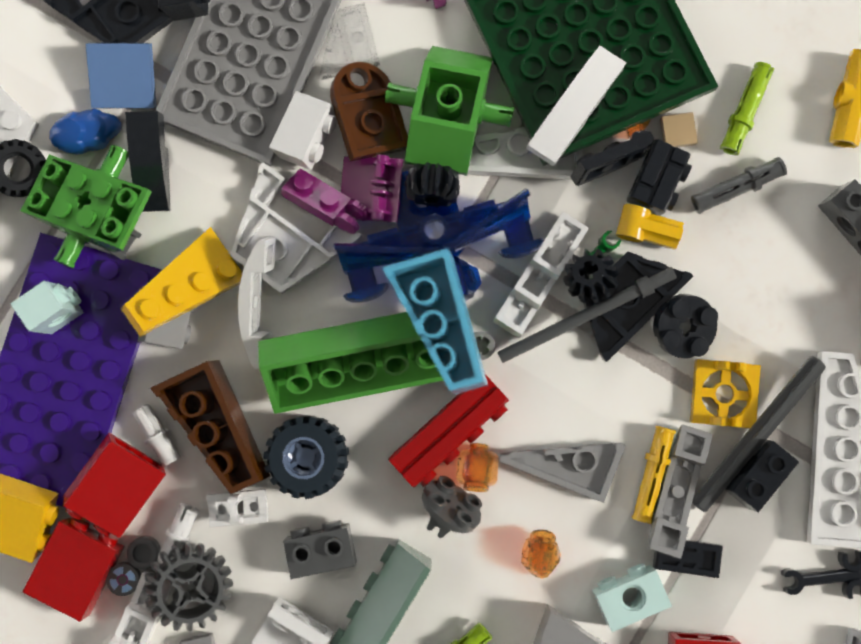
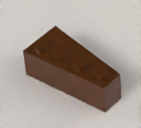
M220 360L206 361L150 388L155 396L160 397L167 406V411L174 421L177 420L188 434L187 438L193 446H197L206 458L205 461L230 494L270 477L269 472L266 473L265 462Z

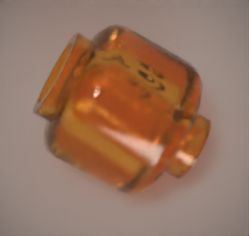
M472 443L469 449L462 450L457 456L456 479L463 485L464 490L488 492L489 487L497 483L499 457L496 453L488 450V445Z

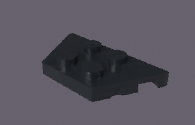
M626 252L613 265L617 266L619 275L615 277L618 286L617 288H608L610 296L635 285L634 281L646 275L649 278L669 267L658 261H650L640 255ZM673 268L677 278L654 289L655 293L645 298L639 296L589 321L601 359L604 362H607L656 314L659 307L664 302H668L693 277L690 272ZM603 295L598 296L599 302L606 299ZM589 297L583 304L586 309L596 303H593L592 298Z

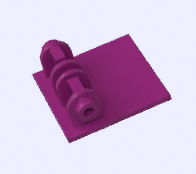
M377 155L376 157L350 162L349 157L344 156L341 192L352 198V200L356 199L367 206L368 213L371 214L367 221L398 223L404 159Z

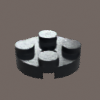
M691 294L674 296L676 298L669 302H664L657 310L653 321L654 336L658 338L659 346L665 352L683 359L695 356L701 357L708 352L709 346L716 336L718 312L706 300ZM689 318L691 328L683 334V330L679 328L681 322L685 323Z

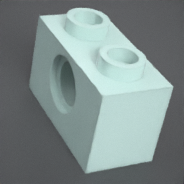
M48 281L41 282L10 303L28 331L45 334L55 333L84 313L79 306L81 299L73 288H67L66 286Z
M644 563L635 565L627 570V575L618 579L615 576L605 578L597 583V588L592 590L611 632H615L672 607L657 570L651 565L645 566ZM628 588L637 589V597L632 602L623 601V593Z

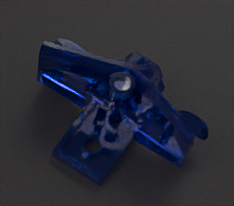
M407 170L402 172L398 229L394 227L366 235L368 241L358 244L334 243V249L338 254L345 275H348L352 292L343 295L346 301L352 303L369 302L379 298L388 290L389 283H377L373 267L393 265L447 248L454 258L465 301H468L474 297L482 282L477 267L469 265L468 262L459 258L467 246L503 230L508 247L501 249L498 254L506 259H517L528 256L540 249L544 239L534 240L529 225L531 218L528 206L529 189H524L505 202L495 204L493 199L464 207L463 211H459L457 202L448 207L440 206L436 208L429 206L422 208L407 198L405 186L406 176L409 172Z

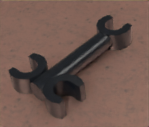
M855 550L856 559L851 564L848 562L847 553H838V562L845 569L800 574L798 571L790 568L783 569L781 575L785 577L793 576L795 579L794 584L790 587H783V591L790 595H796L805 586L844 582L842 585L844 597L853 599L852 589L855 586L859 585L861 594V551Z

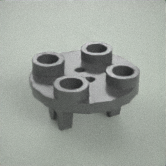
M440 476L436 481H431L424 488L422 501L424 508L431 516L427 530L432 531L434 527H439L440 530L437 535L439 538H443L450 531L468 533L472 532L481 521V500L476 495L467 493L461 487L455 485L451 478Z

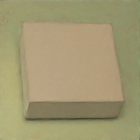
M693 112L662 116L660 118L664 142L678 148L693 146L698 143Z

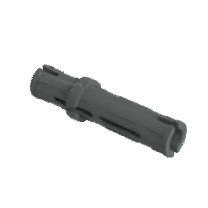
M776 157L774 160L756 168L750 166L744 170V173L719 183L699 194L692 195V204L696 212L701 214L750 190L756 192L762 189V185L787 175L786 165L780 157ZM764 173L763 176H760V177H758V178H756V179H754V180H751V181H749V182H747V183L744 184L745 181H748V180H750V179H752V178H755V177H757V176H759V175H761V174ZM734 187V189L713 198V196Z

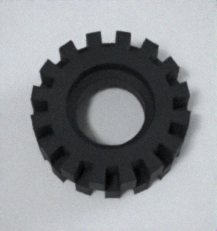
M18 139L1 142V193L11 197H25L29 195L46 161L44 155L36 146L25 140ZM21 156L29 162L31 171L25 180L13 181L6 176L4 164L10 157Z

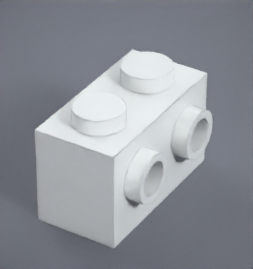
M295 91L269 148L278 158L312 170L314 164L319 162L323 155V145L328 134H332L336 128L337 119L334 109L328 102Z

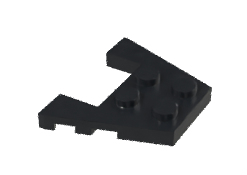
M43 0L47 5L102 43H144L174 21L158 8V0H91L84 6L79 0Z

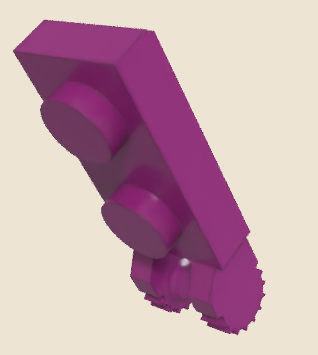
M301 168L281 188V195L329 225H335L350 234H355L360 228L358 222L353 217L365 222L371 215L368 213L367 206L360 201L352 200V198Z

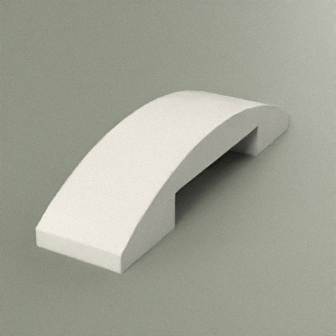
M276 237L258 240L247 259L240 281L238 294L239 329L245 351L254 369H259L258 341L272 338V332L260 331L262 273L273 270L275 266Z

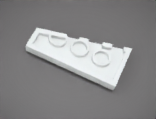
M525 127L516 128L505 133L498 134L494 132L478 135L475 139L468 174L572 180L570 176L577 166L576 162L583 156V149L559 159L554 166L550 164L543 166L539 157L526 149L531 140Z

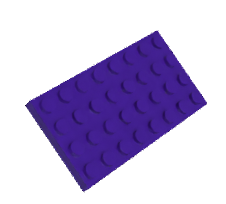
M40 232L20 296L43 281L60 284L75 290L81 299L79 306L84 313L55 333L45 334L28 331L16 311H14L0 354V473L59 493L56 505L64 507V493L109 432L112 433L140 345V342H137L138 333L121 309L150 282V279H153L162 270L129 259L122 260L113 254L87 246L83 247L75 267L72 269L54 260L64 239Z

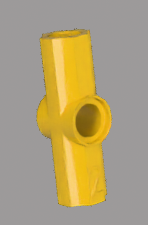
M861 49L850 51L844 79L838 86L833 101L836 113L829 142L834 146L842 148H856L861 140Z

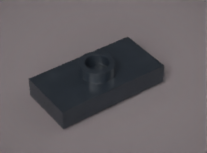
M686 540L681 559L655 551L653 568L719 578L723 546Z

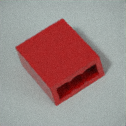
M109 432L64 493L63 506L65 511L75 519L82 520V518H85L92 522L93 527L103 535L110 536V534H113L120 538L166 475L164 467H162L161 463Z
M72 517L58 521L22 592L81 622L92 613L107 583V576L111 568L118 562L125 546L118 543V537L110 534V536L103 535L89 528L90 523L86 520H78Z

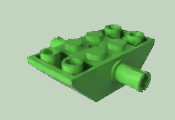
M432 46L424 61L419 86L411 88L388 83L387 89L389 90H386L385 103L413 108L405 155L406 164L439 163L442 166H450L452 170L457 171L460 175L467 176L479 124H482L483 121L510 128L514 107L487 103V99H485L493 64L491 57Z
M111 145L101 168L96 170L49 154L20 211L67 234L56 257H54V260L58 263L74 269L85 243H92L113 252L123 251L152 193L147 188L118 179L129 158L128 151Z

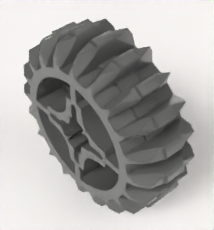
M185 542L184 551L180 552L177 545H172L173 555L168 556L164 551L160 553L163 561L162 564L157 561L151 562L150 566L156 573L145 574V581L151 584L143 587V593L149 596L145 600L146 606L154 607L151 611L152 617L158 618L162 616L161 624L163 626L169 625L173 620V629L175 631H178L182 623H185L187 631L191 632L195 622H198L200 628L204 629L206 626L205 618L209 617L212 621H216L217 616L214 611L216 609L219 611L226 610V606L221 600H229L232 597L231 592L226 590L233 586V580L226 578L231 574V569L229 566H223L226 560L222 555L215 558L216 550L213 547L204 553V544L198 543L195 550L192 551L191 543ZM198 563L197 565L193 564L187 571L180 572L175 569L183 564ZM208 568L214 573V587L211 594L202 586V582L205 579L204 573ZM165 579L170 581L171 585L176 588L170 605L162 597V586ZM190 581H193L196 589L193 588L191 591L188 589L187 592H184L182 584L186 582L190 584ZM191 602L201 603L197 607L184 609Z

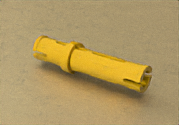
M657 425L655 426L656 429L650 452H646L645 455L647 463L635 509L631 517L634 520L652 524V517L666 465L670 466L671 459L668 457L674 434L676 433L675 430Z

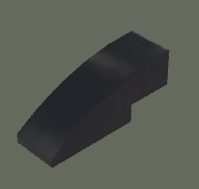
M159 111L125 112L132 183L152 191L142 212L171 211L168 148L165 147L164 115Z

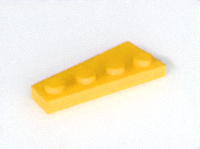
M210 227L134 295L121 310L141 337L238 286L243 272Z

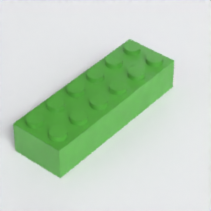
M407 312L258 341L259 369L274 414L444 381Z

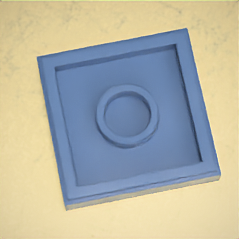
M152 43L85 44L91 108L157 107Z

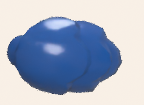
M96 108L80 113L71 112L59 118L53 124L49 131V139L61 151L76 155L85 154L89 151L107 148L110 140L116 137L122 130V123L116 116L103 113Z

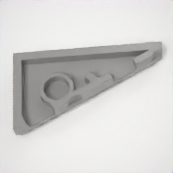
M610 443L506 452L500 454L498 461L604 503L626 445Z

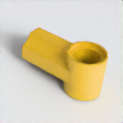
M624 204L615 236L631 242L642 243L645 241L675 250L681 240L684 223L651 214V210L642 206Z

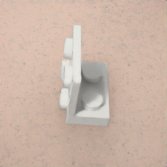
M279 597L251 644H328L334 630Z

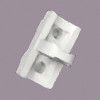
M266 489L238 491L233 494L226 492L207 495L209 528L266 523L269 521ZM240 501H243L244 514H238L237 507Z

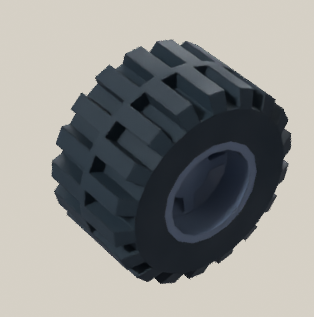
M316 416L297 417L287 420L282 426L277 427L272 432L274 434L272 438H269L266 442L268 450L264 452L263 459H267V466H264L266 473L270 472L272 476L270 479L271 483L279 485L281 487L279 491L282 493L292 494L291 497L297 499L300 497L310 499L318 495L320 496L336 486L343 478L344 471L349 463L347 461L349 448H346L344 442L346 439L344 435L338 432L339 428L335 424L328 423V420L317 418Z

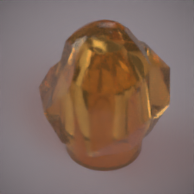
M543 529L534 530L531 532L530 538L525 540L521 551V564L537 578L548 577L560 562L561 552L554 533Z

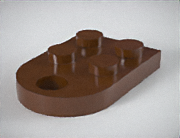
M353 62L344 66L337 73L330 87L331 103L350 162L403 151L407 148L408 134L399 105L385 103L386 90H389L387 86L390 80L381 69L366 62ZM350 74H360L364 79V86L355 85L351 81Z

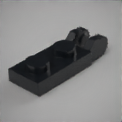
M640 130V132H634L630 140L621 144L614 142L597 154H593V152L587 153L576 162L577 166L570 177L576 186H580L628 166V164L638 161L646 155L647 148L652 146L655 137H653L651 131Z

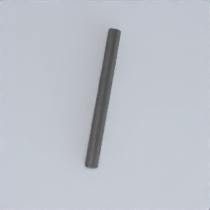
M814 356L806 360L694 495L693 505L703 512L708 511L825 370L826 366L821 360Z

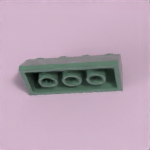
M398 540L395 546L389 544L380 558V561L384 563L378 574L375 572L371 573L363 587L368 592L362 602L355 600L346 617L351 619L345 630L340 627L338 628L330 644H387L430 573L431 558L401 540Z

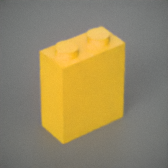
M0 473V553L32 563L44 551L52 535L50 534L51 525L54 524L59 513V507L56 506L59 493Z

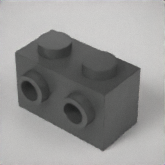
M341 520L323 523L322 529L310 532L309 527L291 530V536H287L283 540L291 580L353 567L357 562L350 524L341 525Z

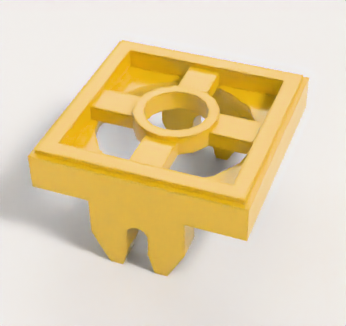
M696 359L694 362L690 423L751 428L757 421L761 365ZM721 370L720 382L716 383L712 388L703 387L704 382L711 374ZM732 371L744 379L748 386V391H740L735 388L731 383ZM721 385H727L732 390V399L727 403H721L716 398V389ZM702 397H710L718 405L717 416L706 409ZM736 400L747 401V405L741 413L728 418L730 405Z

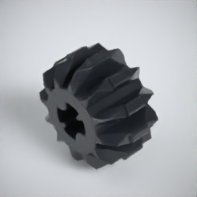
M439 163L415 164L414 167L409 169L406 176L407 198L414 201L417 205L423 204L426 207H448L457 202V196L460 191L459 173L452 170L450 166H442Z
M585 248L583 257L580 258L573 254L572 260L574 264H565L564 269L567 275L564 276L563 281L569 287L568 292L572 297L578 296L582 303H585L591 297L593 303L598 304V296L603 295L606 298H610L611 294L608 288H617L618 282L615 277L619 275L617 266H613L614 261L610 255L604 256L603 252L599 249L591 255L589 250ZM593 274V278L589 279V275Z

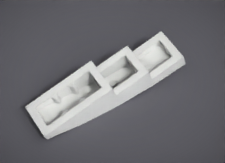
M599 46L549 113L526 149L554 166L604 98L607 90L622 72L626 62Z
M562 212L492 322L520 338L554 283L560 277L565 264H568L589 227Z
M145 570L142 573L131 602L126 606L116 633L109 641V644H149L160 617H152L151 611L154 607L146 606L145 600L149 596L143 593V587L151 584L145 581V574L153 572ZM165 579L162 586V597L166 602L173 589V586L167 579Z

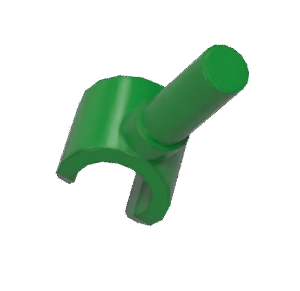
M607 231L599 238L598 246L590 254L593 255L597 249L603 253L612 252L620 245L621 240L613 246L608 245L606 237L612 231Z

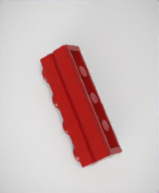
M487 375V386L458 393L388 458L389 462L413 488L419 483L422 487H425L437 475L434 469L442 462L449 465L461 453L457 448L466 440L470 444L474 442L484 432L481 426L488 419L491 418L495 422L508 410L505 404L509 399Z

